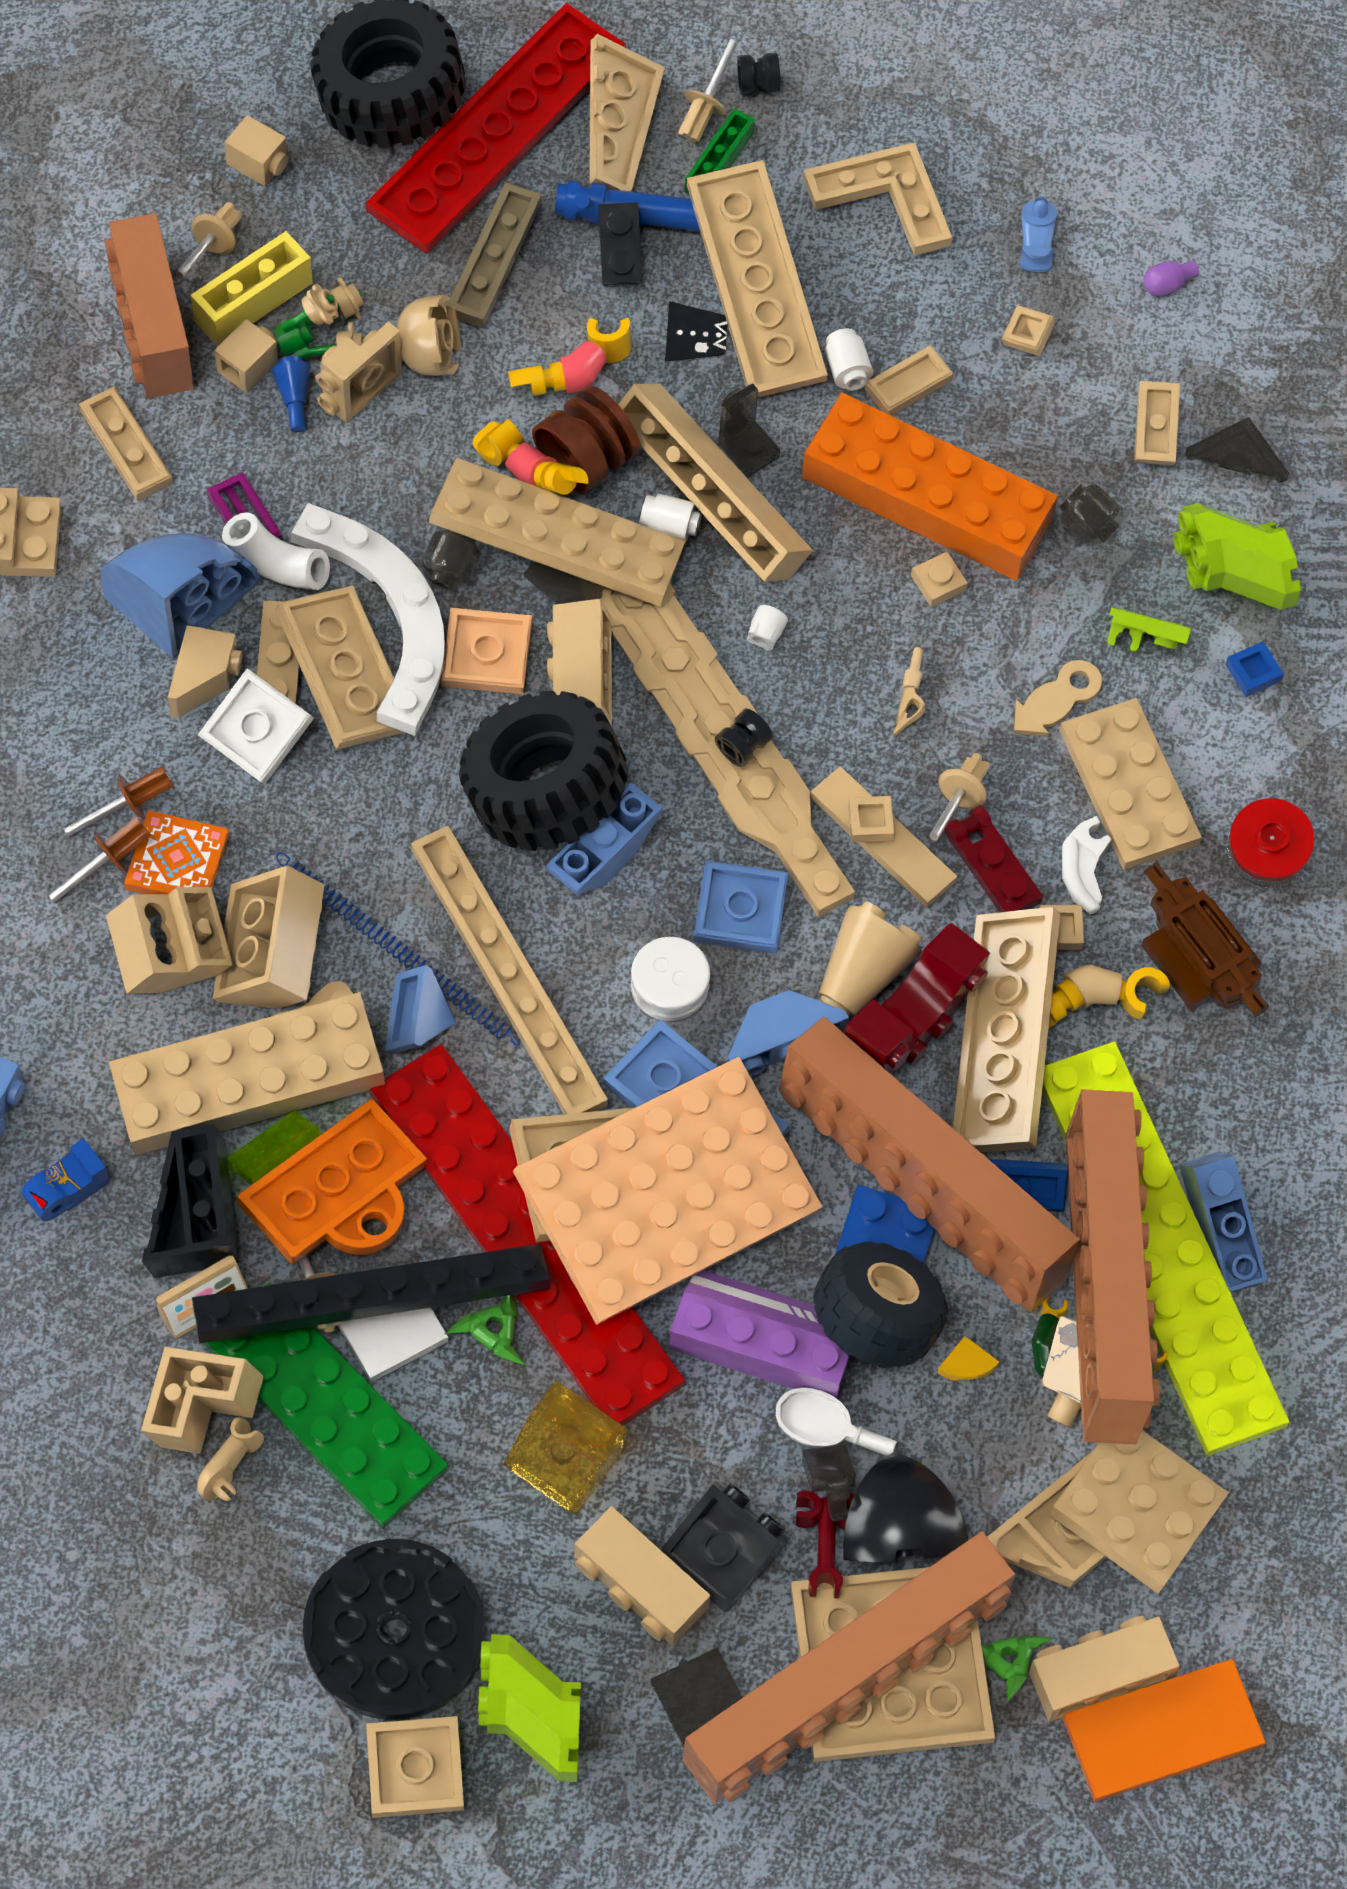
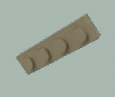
M507 182L504 183L446 306L447 308L455 307L458 320L484 328L542 204V194Z

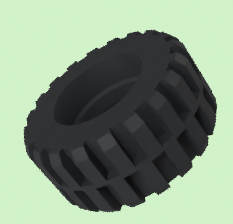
M374 0V2L364 4L363 1L353 5V10L348 13L343 10L335 16L334 24H327L320 33L321 40L318 39L314 44L312 50L313 58L310 61V66L322 112L325 113L326 120L332 128L339 130L340 135L351 141L356 138L358 144L372 147L374 143L379 144L380 148H392V144L402 143L403 146L414 144V139L421 136L425 139L434 134L435 127L439 126L442 128L451 119L450 112L455 113L462 102L461 96L465 92L466 81L455 32L451 24L445 21V17L433 8L430 10L429 5L415 0L413 3H410L409 0ZM407 62L416 65L410 72L393 81L371 83L361 80L369 71L383 64Z
M550 690L540 691V695L534 697L530 694L518 697L519 701L511 705L507 702L498 707V712L492 717L487 715L480 722L478 732L473 731L466 743L468 748L463 749L459 763L461 766L459 778L464 788L463 790L485 831L493 839L499 840L501 844L512 848H517L519 845L520 849L525 851H536L537 847H543L545 850L556 849L560 843L567 841L568 844H572L580 840L579 836L587 831L592 833L600 826L599 821L603 817L608 819L616 808L614 802H620L626 788L624 784L628 778L626 757L602 709L596 707L595 703L582 696L578 697L577 694L561 691L560 695H556L554 691ZM564 760L552 772L537 779L523 781L537 768L554 761Z

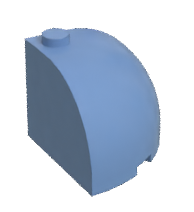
M188 533L166 534L142 541L110 560L102 567L100 573L104 598L172 658L176 657L180 652L187 625L207 629L261 581L257 568L225 543L207 536Z

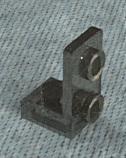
M753 383L742 390H733L724 398L721 404L718 443L747 478L780 458L779 447L756 422L758 388Z

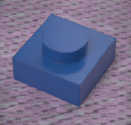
M1264 641L1229 656L1226 661L1227 668L1245 697L1281 682L1284 675Z

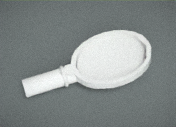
M813 1388L792 1389L784 1393L777 1402L776 1420L779 1427L792 1440L802 1445L814 1448H830L848 1441L853 1443L854 1446L859 1445L885 1456L895 1451L897 1441L863 1429L862 1426L852 1425L849 1412L842 1402L824 1391Z

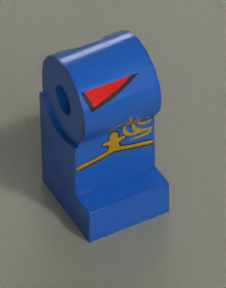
M82 1138L70 1147L68 1155L50 1168L33 1176L24 1185L21 1194L42 1221H49L66 1210L69 1211L110 1182L106 1166L87 1141Z

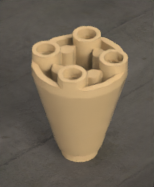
M864 901L862 906L850 905L845 913L819 990V995L821 996L819 1001L845 1010L848 1017L855 1016L918 958L921 953V949L918 946L922 939L921 936L905 925L900 924L897 929L892 924L883 920L886 913L868 901Z

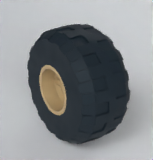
M873 1241L862 1242L840 1249L826 1265L813 1293L816 1316L819 1324L823 1326L827 1337L831 1341L833 1340L839 1346V1349L847 1355L850 1354L857 1358L858 1361L868 1365H878L881 1368L907 1366L923 1358L935 1344L947 1321V1302L937 1277H934L929 1268L922 1261L920 1262L914 1258L909 1252L897 1249L883 1242L880 1244L873 1243Z

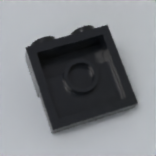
M731 1483L726 1488L718 1484H712L660 1549L711 1595L710 1600L724 1612H728L753 1580L763 1574L788 1543L780 1536L784 1530L783 1526L765 1512L760 1517L755 1515L746 1507L750 1502L749 1497Z

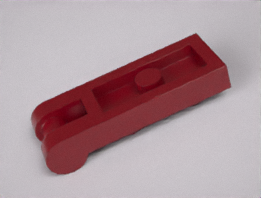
M979 805L970 810L968 817L961 821L954 819L947 823L944 828L947 838L999 912L1032 909L1042 903L1043 895L996 830L988 812L983 806ZM977 831L982 839L972 844L968 835Z

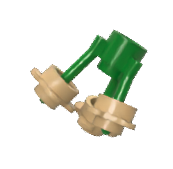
M341 277L337 279L340 286L330 291L322 289L318 284H314L312 289L308 290L307 295L301 300L304 311L274 327L276 339L284 355L287 357L295 354L297 357L302 358V360L310 356L324 355L329 348L335 345L339 346L348 337L361 346L364 336L363 333H355L353 322H348L347 331L337 332V344L309 347V343L315 341L310 325L313 323L321 325L324 322L330 325L333 323V319L338 317L337 310L344 319L355 315L357 320L361 319L359 307L364 305L361 298L362 292L357 290L353 283L346 286Z

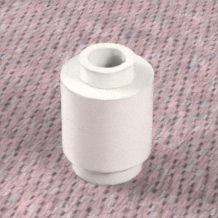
M849 328L837 330L827 337L824 351L836 386L851 391L864 387L873 376V368L863 339L853 329Z
M658 493L656 497L646 496L639 524L687 542L689 535H697L702 513L696 511V506L691 501Z

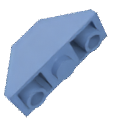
M632 782L625 788L620 802H614L616 808L608 819L603 817L599 821L600 826L592 833L587 831L579 836L580 840L567 844L546 865V870L576 895L606 885L634 857L662 813L663 808Z
M787 990L749 1006L729 1053L728 1062L740 1057L752 1078L763 1072L766 1066L779 1061L785 1063L788 1046L823 1016L843 1033L845 1032L849 1017L845 1010Z

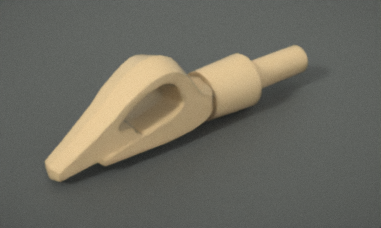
M914 648L910 668L904 672L903 691L895 723L896 727L892 734L894 737L920 718L925 711V703L917 695L923 676L920 672L924 653L922 648ZM911 705L918 708L914 715L907 718L906 711Z

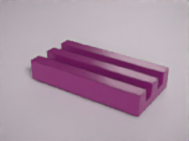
M243 472L207 489L208 498L226 525L234 516L220 496L221 493L224 492L237 514L248 513L233 490V487L238 485L263 526L272 535L282 540L280 530Z

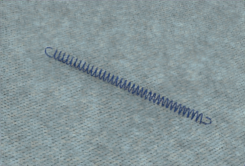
M278 852L276 854L278 863L282 867H284V865H282L278 859V855L283 854L288 858V861L285 864V866H287L291 858L283 852ZM297 861L292 868L296 869L300 861ZM303 866L299 872L303 873L306 866ZM312 870L308 871V872L306 873V875H307V876H310L311 873H312ZM330 884L324 887L323 894L329 889ZM336 889L329 893L327 899L322 900V902L326 901V906H332V911H338L339 916L344 915V920H350V925H356L357 930L362 929V934H368V938L374 939L375 944L380 943L381 949L386 948V952L388 954L392 953L393 958H398L399 963L405 962L404 966L406 968L411 967V970L420 958V955H417L412 964L406 966L407 960L414 953V950H412L405 960L400 961V957L407 950L408 945L402 949L398 956H394L395 950L399 948L402 941H399L395 948L389 952L388 948L394 942L396 936L391 938L387 946L382 947V943L389 936L390 931L386 932L381 941L376 942V938L383 931L384 926L371 938L370 933L375 929L378 922H375L370 930L364 933V928L370 923L372 917L366 920L363 927L358 928V923L365 917L366 912L362 913L358 921L353 924L352 918L356 916L360 908H357L352 916L346 919V914L352 909L354 903H351L343 914H340V909L347 903L348 898L344 899L339 908L335 910L334 904L337 903L342 894H339L334 902L328 905V899L334 895ZM426 959L421 962L419 967L424 966ZM438 969L433 972L434 975L438 973ZM442 974L438 978V983L443 979L445 974ZM451 978L447 979L441 988L442 992L451 981ZM457 983L452 985L449 992L443 994L444 996L447 995L448 1001L453 1000L455 1006L459 1005L460 1010L466 1009V1015L472 1014L473 1020L478 1019L479 1025L484 1024V1029L490 1028V1033H496L497 1039L509 1034L517 1043L511 1039L510 1041L516 1046L520 1045L518 1039L509 1032L512 1026L508 1027L505 1034L498 1037V1033L506 1024V1021L500 1025L498 1030L492 1032V1028L498 1022L500 1016L494 1020L491 1026L486 1028V1023L494 1012H491L485 1021L479 1022L487 1007L482 1010L478 1017L473 1018L474 1012L480 1007L481 1002L476 1005L472 1012L467 1013L468 1007L474 1002L475 997L470 1000L465 1008H461L462 1002L468 997L469 993H466L462 1000L455 1004L456 997L460 995L463 988H460L456 995L449 999V995L457 986Z

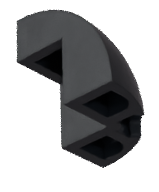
M892 1453L879 1460L867 1472L855 1492L845 1524L843 1560L893 1562L895 1558L913 1555L922 1556L925 1559L945 1556L968 1541L966 1526L952 1494L929 1468L910 1457Z

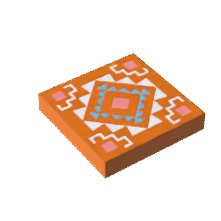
M148 810L143 824L150 831L151 835L135 848L124 882L125 890L141 894H169L176 887H211L213 889L229 839V829Z

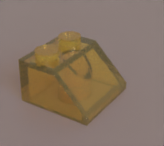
M556 1380L530 1413L504 1461V1466L576 1516L627 1448L628 1429Z

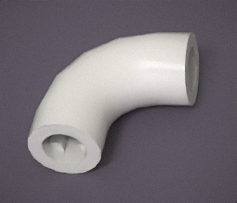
M240 513L231 518L224 526L222 539L225 544L257 568L259 575L282 585L302 589L319 590L326 584L330 572V563L327 554L323 550L294 546L272 535L256 516L251 513Z

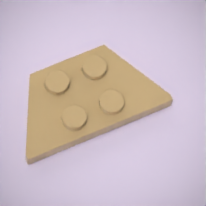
M1091 1453L987 1536L1005 1561L1071 1588L1108 1558L1048 1514Z

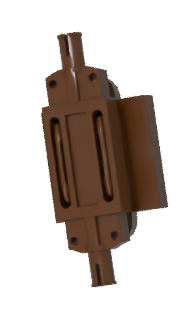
M1159 862L1153 863V866L1150 865L1144 871V874L1158 890L1153 896L1150 906L1156 912V923L1159 930L1144 938L1142 947L1159 970L1168 977L1170 984L1192 1011L1211 998L1217 1005L1223 1008H1232L1243 1001L1254 1017L1264 1013L1269 1008V1005L1255 989L1262 976L1258 970L1261 961L1212 897L1209 898L1204 890L1197 892L1187 877L1172 881Z

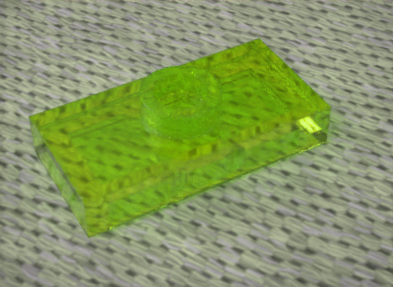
M293 1110L226 1159L230 1169L252 1185L319 1137L321 1133L318 1127Z

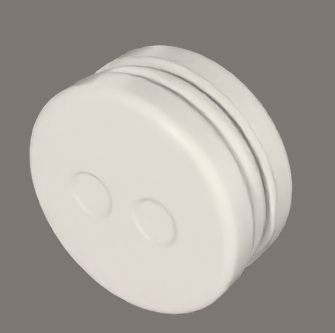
M662 937L647 943L635 956L631 969V992L636 1004L649 1016L663 1021L682 1020L696 1013L707 998L710 981L709 963L704 953L692 942L678 937Z

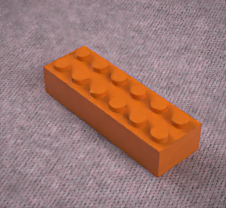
M841 392L804 453L803 479L1015 581H1018L1054 518L1058 499L1057 494Z

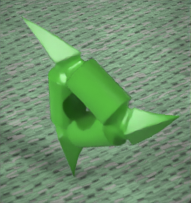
M514 1295L504 1296L500 1306L497 1304L476 1311L474 1315L471 1313L467 1314L445 1333L471 1332V1336L490 1351L494 1350L493 1354L526 1365L510 1345L513 1342L516 1321L514 1316H517ZM491 1321L498 1322L501 1332L498 1334L490 1332L486 1327V1323Z
M1015 1636L991 1642L990 1646L981 1643L985 1665L1006 1681L1007 1702L1014 1696L1027 1678L1025 1675H1027L1031 1661L1032 1649L1055 1638L1019 1636L1017 1639ZM1015 1655L1016 1659L1010 1663L1002 1659V1657Z

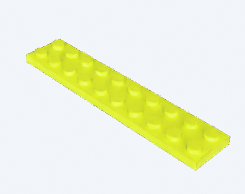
M1114 1041L1045 1065L1042 1092L1065 1143V1135L1081 1089L1133 1092L1134 1110L1141 1111V1130L1139 1136H1136L1137 1147H1143L1144 1165L1142 1173H1139V1184L1145 1185L1147 1191L1145 1210L1141 1211L1142 1222L1149 1225V1243L1147 1249H1144L1145 1261H1150L1152 1265V1279L1150 1287L1147 1288V1300H1153L1155 1307L1153 1326L1149 1327L1153 1339L1157 1341L1160 1355L1162 1356L1165 1350L1168 1352L1164 1364L1206 1457L1287 1428L1289 1424L1288 1417L1116 1042Z

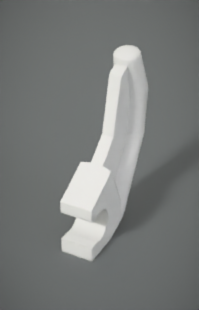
M1097 816L1080 823L1062 845V879L1072 900L1077 905H1082V909L1090 915L1099 911V904L1102 901L1094 871L1111 842L1109 835L1101 839H1094L1089 835V833L1099 829L1100 821Z

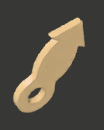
M1083 660L1070 661L1059 670L1056 681L1045 683L1036 688L1027 697L1024 705L1016 699L1014 734L1048 737L1049 732L1045 728L1053 727L1063 721L1070 714L1074 704L1087 703L1095 699L1099 694L1102 677L1097 667ZM1074 675H1083L1088 679L1089 685L1083 689L1075 688L1071 685L1070 678Z

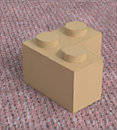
M164 1347L141 1432L160 1448L200 1454L212 1412L248 1418L253 1417L264 1376L246 1359Z

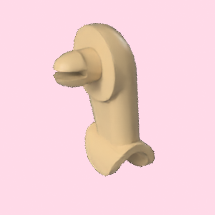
M237 1417L232 1421L230 1426L232 1434L199 1475L197 1481L198 1493L206 1501H212L218 1497L225 1501L232 1500L226 1493L229 1492L233 1496L236 1495V1490L231 1484L233 1472L246 1452L253 1453L257 1451L264 1442V1435L258 1430L250 1432V1423L242 1417Z

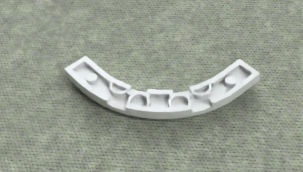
M307 503L291 532V542L305 548L321 549L327 556L355 569L370 582L375 581L385 592L386 600L395 614L399 627L401 626L403 652L400 666L392 685L377 711L376 722L415 736L437 692L443 670L444 626L433 591L415 564L397 546L381 534L345 516Z

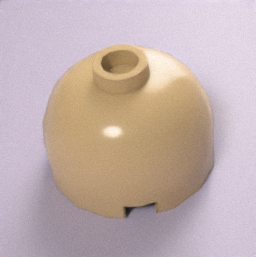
M446 295L427 296L414 300L405 307L397 322L396 328L400 330L401 358L412 371L421 375H454L458 369L459 363L451 364L452 349L461 351L460 327L455 307H446L445 302L450 300Z

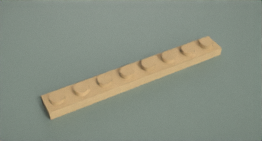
M447 825L412 842L411 851L563 1114L593 1112L607 1107L608 1099L450 827Z

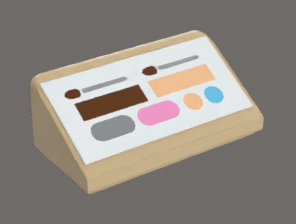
M229 1255L157 1296L156 1303L159 1315L174 1338H179L196 1328L192 1297L248 1288L233 1256Z

